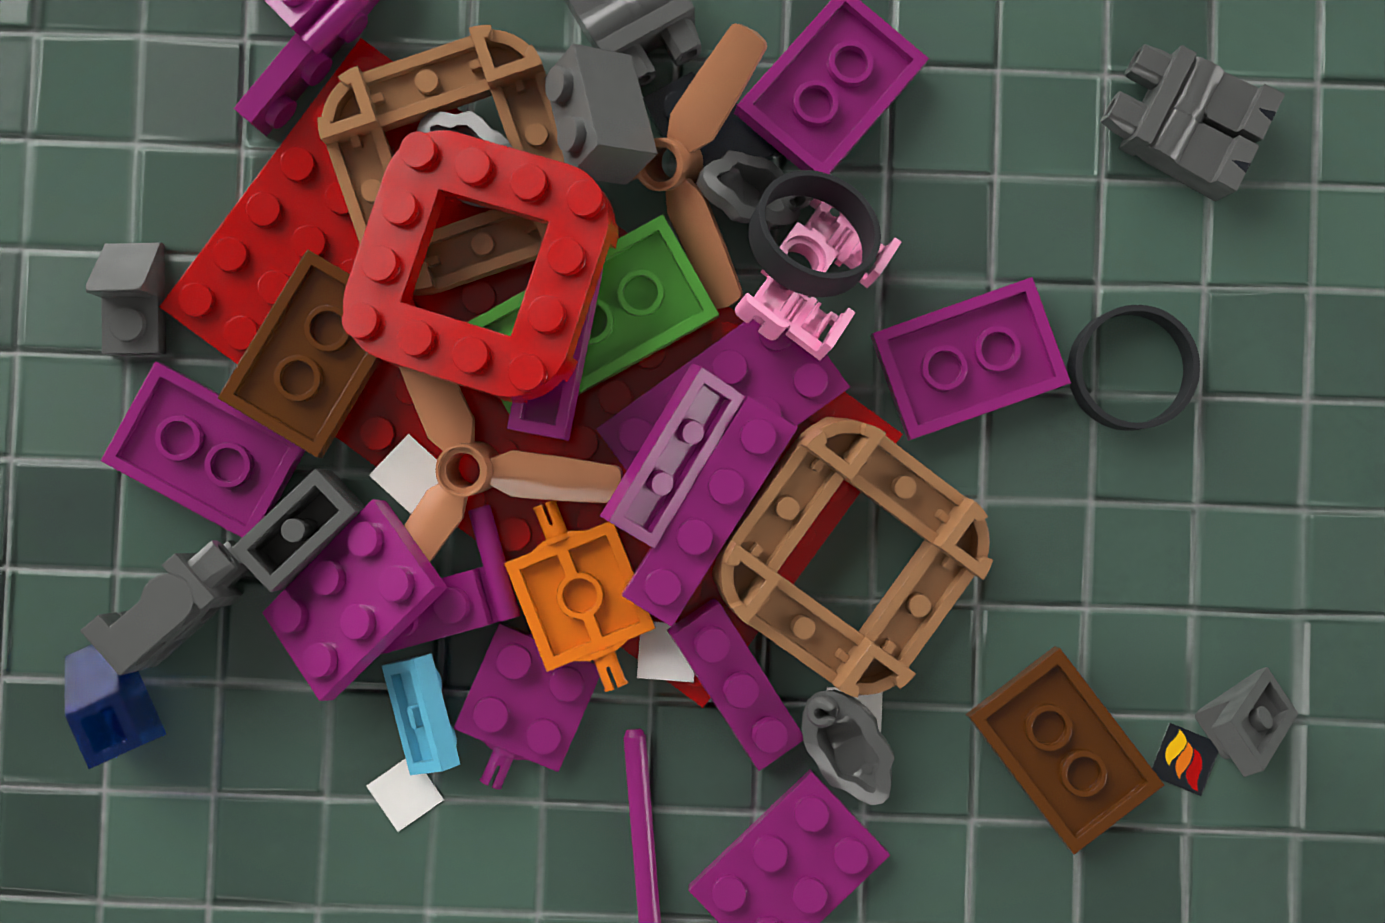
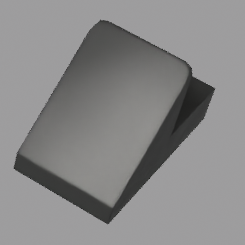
M105 244L86 283L87 293L101 297L102 354L108 356L166 355L165 311L159 307L165 300V244Z
M1268 667L1257 670L1200 708L1195 714V718L1219 751L1220 756L1224 759H1232L1243 777L1265 770L1299 713Z

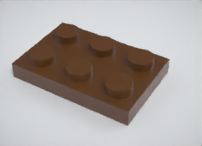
M307 249L219 394L218 399L315 457L323 458L381 359L362 349L343 328V298L350 274Z
M1054 646L966 713L967 717L1058 837L1074 855L1164 786V783L1059 647Z

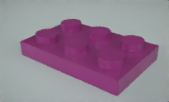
M831 0L737 104L734 114L800 170L831 174L923 69L929 58L862 1Z
M1033 277L870 335L908 441L1071 383Z
M155 361L100 461L243 538L276 506L305 450L218 399L219 393L175 369Z
M372 499L262 613L318 700L329 701L334 700L448 587L388 502Z
M809 769L688 885V891L718 923H820L874 872L890 854L824 782Z

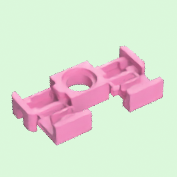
M813 199L809 204L816 210L807 223L803 226L797 222L779 246L787 255L788 252H797L805 256L811 265V269L826 272L835 258L837 259L834 263L838 267L844 263L850 269L856 268L862 262L861 242L852 224L842 213L838 217L833 216L830 213V209L834 207L818 199ZM895 237L886 246L880 244L876 256L877 260L869 272H865L859 283L868 288L881 275L902 242ZM762 269L761 273L767 279L754 297L749 293L745 294L735 307L736 315L746 323H750L754 319L761 325L758 332L769 340H776L788 328L785 335L820 361L834 347L855 312L848 308L839 316L832 311L826 314L819 308L821 303L818 302L816 304L818 301L816 298H809L806 295L787 289ZM830 324L832 328L822 342L819 341L818 338L826 326Z

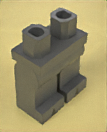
M564 0L592 47L632 55L640 88L650 83L656 77V71L646 55L664 45L676 66L683 65L701 54V42L695 27V7L691 0Z
M1144 44L1133 55L1124 75L1128 79L1148 88L1143 101L1140 102L1121 91L1118 92L1109 103L1100 123L1123 138L1118 149L1131 156L1136 154L1147 164L1216 202L1236 192L1259 148V145L1256 143L1263 140L1285 93L1266 84L1260 88L1225 72L1212 61L1197 57L1196 52L1183 45L1172 54H1169L1161 49Z
M212 540L198 553H175L161 565L169 574L158 575L149 580L143 588L141 600L131 609L119 613L99 614L83 627L80 632L119 676L156 667L210 620L221 607L232 605L243 595L234 584L250 570L230 550L236 544L235 541H227L222 545L218 540Z

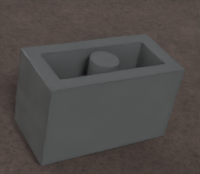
M573 43L545 76V92L550 100L557 128L558 146L562 150L565 163L583 170L595 181L627 185L658 154L632 55Z
M315 469L230 550L269 592L284 590L365 508V505L332 470Z

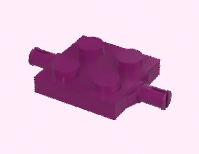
M499 622L453 728L482 740L493 750L479 779L480 782L488 786L496 767L500 766L493 780L492 788L501 790L514 759L530 760L559 772L600 678L593 660L573 661L547 672L532 633Z

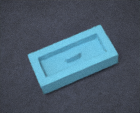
M432 653L382 665L410 775L443 772L461 765L456 749V733L449 722L442 695V680L435 668Z

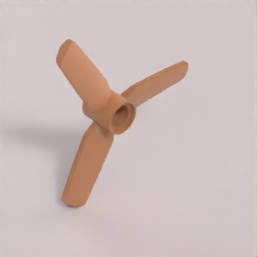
M736 23L732 24L670 113L667 137L654 138L658 154L631 180L639 179L645 187L653 191H666L667 214L692 267L716 309L731 306L742 299L743 290L708 199L703 196L695 184L699 172L703 169V156L700 148L715 139L767 49L766 40L758 32ZM667 149L674 154L677 161L676 172L672 178L665 174L662 167V157Z
M399 366L428 439L443 451L435 467L438 484L425 492L404 525L429 562L434 559L464 518L468 496L495 487L510 497L608 503L621 482L623 471L616 465L512 450L499 455L491 445L475 441V417L459 385ZM465 453L472 455L480 467L479 478L474 484L467 482L460 474L459 463Z

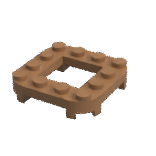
M478 25L469 27L471 35L365 72H362L358 66H355L338 76L341 82L332 90L327 98L322 117H318V131L320 139L327 146L360 244L384 173L393 157L386 132L420 121L429 112H446L493 96L507 139L514 149L565 163L562 150L557 142V128L551 103L545 92L546 73L540 56L532 45H528L521 38L511 33L494 30L491 25ZM492 209L435 229L413 295H434L536 260L548 225Z
M826 417L807 428L797 437L756 493L716 556L712 577L723 601L743 622L752 626L831 682L840 691L858 698L859 695L877 694L894 686L901 689L916 675L915 672L909 669L912 662L974 576L982 580L985 579L993 559L988 558L990 540L985 520L988 516L977 502L959 493L886 437V432L853 419ZM843 480L847 481L924 539L859 631L777 573Z

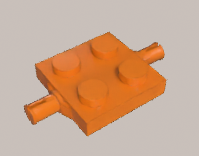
M552 500L545 504L553 525L550 522L544 504L533 508L546 540L531 553L504 564L546 671L548 672L573 661L594 660L605 688L604 691H612L615 689V685L608 667L611 669L618 688L628 683L615 651L628 639L651 631L656 626L649 612L622 596L623 590L634 575V570L617 527L607 522L586 531H567L556 503L557 500Z

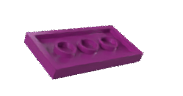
M752 319L750 323L743 322L596 429L627 471L691 363L703 367L745 397L750 396L795 426L850 388V386L827 354L819 361L785 335L788 328L776 340H769L758 332L761 325Z

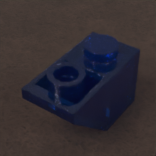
M92 644L65 656V717L88 769L167 735L139 671L119 676Z

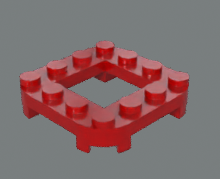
M439 130L427 133H410L403 139L400 149L390 160L376 196L345 288L342 316L343 328L367 353L397 367L401 366L512 403H527V400L543 396L558 386L562 380L567 382L577 366L578 361L573 358L609 247L616 249L618 242V225L615 223L611 203L594 179L573 165L453 131ZM455 198L548 225L511 336L409 305L445 199L454 201Z

